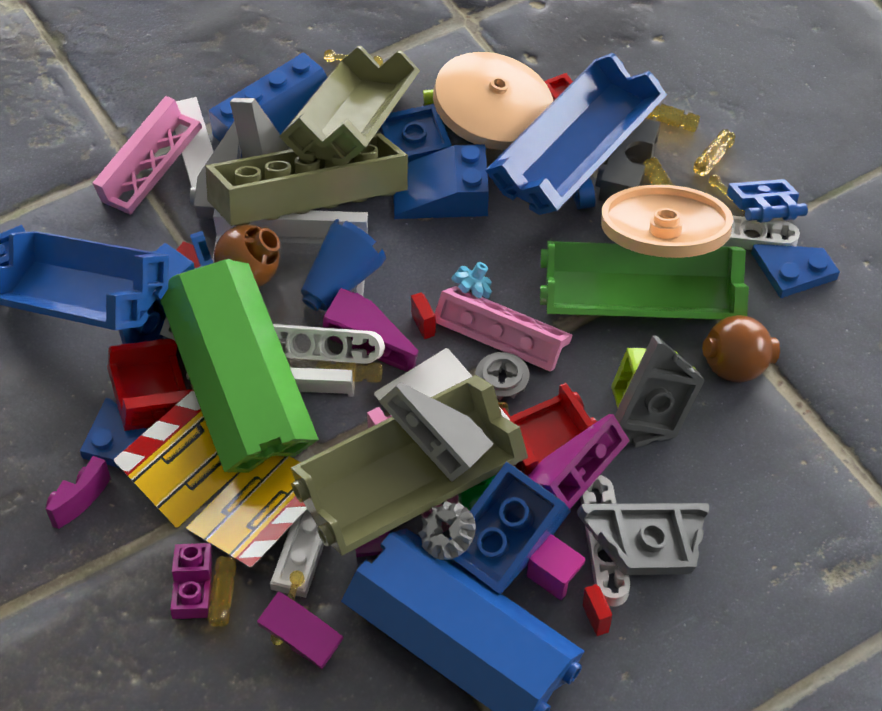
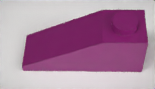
M340 288L324 315L322 328L376 332L382 337L385 345L384 353L377 360L405 372L413 369L416 366L419 350L371 300L364 298L358 293ZM329 337L330 340H333L343 345V342L339 337ZM369 339L360 345L352 344L351 348L365 349L368 356L369 353L375 350V346L369 344Z
M608 414L545 457L528 477L563 501L570 509L630 440L614 414Z

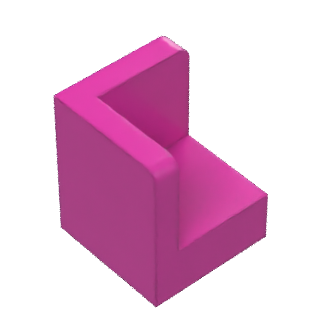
M551 534L529 558L527 577L559 600H562L566 596L569 581L584 565L585 557Z

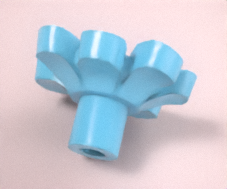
M477 262L473 270L466 266H461L451 278L453 282L460 283L458 287L465 294L471 290L472 295L477 298H482V296L489 298L492 290L490 286L492 282L488 277L484 276L488 270L484 263Z

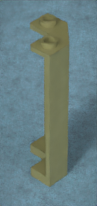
M357 46L340 61L279 137L301 160L314 161L315 159L331 160L332 164L346 165L366 148L420 70L401 50L394 53L380 66L362 46Z
M474 375L431 397L470 417L493 443L471 468L452 482L393 417L291 467L295 479L291 483L293 492L301 503L304 502L318 526L317 531L326 547L331 545L343 556L432 509V507L496 475L506 461L513 466L528 458L521 429L501 415L494 386L479 376Z

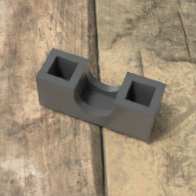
M644 119L604 161L606 167L605 169H599L595 184L596 187H600V201L605 202L612 195L622 190L643 186L645 166L633 162L651 164L658 143L661 122Z

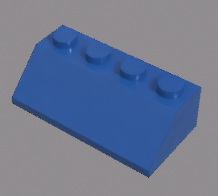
M304 52L208 110L213 136L221 142L233 124L234 117L230 104L233 98H255L281 135L326 80V73Z

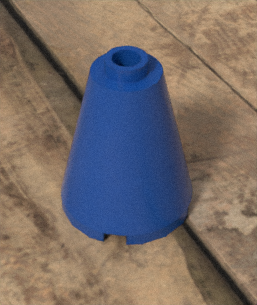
M336 219L330 225L301 288V294L304 296L302 299L303 303L316 312L319 309L327 311L340 288L351 291L383 265L387 259L385 252L381 249L378 253L372 247L376 241L361 228L348 221H345L343 225H339V219Z

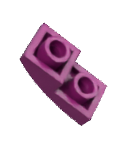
M92 456L87 466L79 471L76 484L63 480L57 491H53L50 494L46 503V511L52 527L60 529L83 513L105 489L111 477L104 459Z
M211 543L175 544L172 566L174 582L170 609L172 619L209 618Z
M278 591L257 620L261 628L288 644L292 651L323 669L344 639L332 627L280 591Z

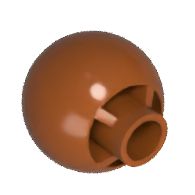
M249 224L235 226L227 230L218 240L214 250V263L225 259L249 263L258 288L262 287L273 278L278 269L280 240L276 233L269 228H260Z
M736 315L719 321L710 330L707 338L703 341L702 351L714 373L727 381L742 383L759 377L768 368L769 364L777 362L780 355V344L778 339L771 337L765 326L756 319Z

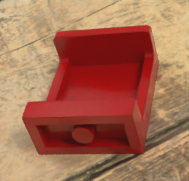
M157 339L147 342L120 344L108 348L107 369L124 431L151 427L192 391V389L186 390L176 357L177 344L175 340Z
M567 383L559 385V394L556 397L512 416L509 415L505 408H502L503 412L510 418L509 421L521 429L528 458L513 466L526 476L545 457L597 422L594 417L590 418L584 410V404L580 395L577 392H572Z

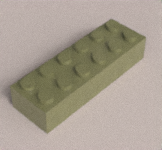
M376 133L366 148L346 165L332 164L331 160L315 159L314 161L301 160L292 149L205 165L207 201L231 226L250 224V222L263 219L276 220L282 215L292 213L305 214L311 209L321 207L335 208L341 203L351 201L364 202L370 197L380 195L393 196L396 192L408 190V155L381 133Z

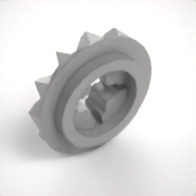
M507 352L487 355L478 363L475 375L494 386L496 397L499 401L503 397L508 396L514 399L517 393L525 391L529 381V369L526 363L520 357ZM502 368H504L507 378L503 384H500L498 376Z
M445 501L440 507H432V513L427 518H422L424 525L422 531L418 532L422 539V547L431 556L440 560H449L460 556L468 549L474 539L476 525L472 513L460 503L455 504ZM443 521L451 525L449 527L451 540L441 534L443 531L441 527Z

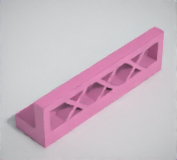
M165 96L93 181L92 184L102 203L131 215L201 130L202 125L200 121L181 114L175 99ZM179 124L189 127L184 133L173 136V132ZM171 147L166 155L155 157V153L159 149ZM149 168L153 169L148 177L137 179L140 171ZM130 190L135 192L128 202L118 199L123 192Z
M457 286L441 292L434 313L437 324L503 352L512 353L522 360L550 372L555 369L562 348L570 344L573 336L570 333L486 298H477L471 292L465 294Z

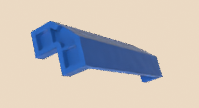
M614 53L599 57L485 171L504 196L511 200H514L516 197L521 198L529 203V210L536 214L542 215L558 211L667 94L661 87L658 79L650 71L631 77L625 69L623 62Z
M38 231L11 233L9 235V266H0V305L115 331L142 327L149 317L147 311L155 299H162L168 290L169 255Z
M407 528L390 533L381 543L383 550L372 564L365 560L356 570L341 602L492 711H549L551 706L547 702L553 691L565 683L572 684L582 669L579 661L585 652L583 649L503 594L497 593L452 559L440 560L431 556L422 547V539Z

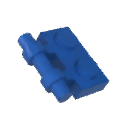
M785 179L729 183L727 196L740 210H745L747 221L757 220L759 223L770 222L774 218H782L785 221L795 220L797 216H806L808 213V207L805 203L797 204L799 193Z

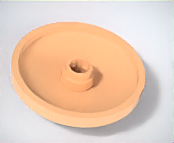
M473 52L453 58L441 68L433 89V101L436 111L442 121L454 133L473 144H485V148L506 150L553 102L548 86L531 68L513 58L490 52Z
M644 185L617 192L605 201L601 215V226L604 233L618 245L641 254L666 258L699 256L719 249L730 239L733 223L731 211L717 198L695 189L673 185Z

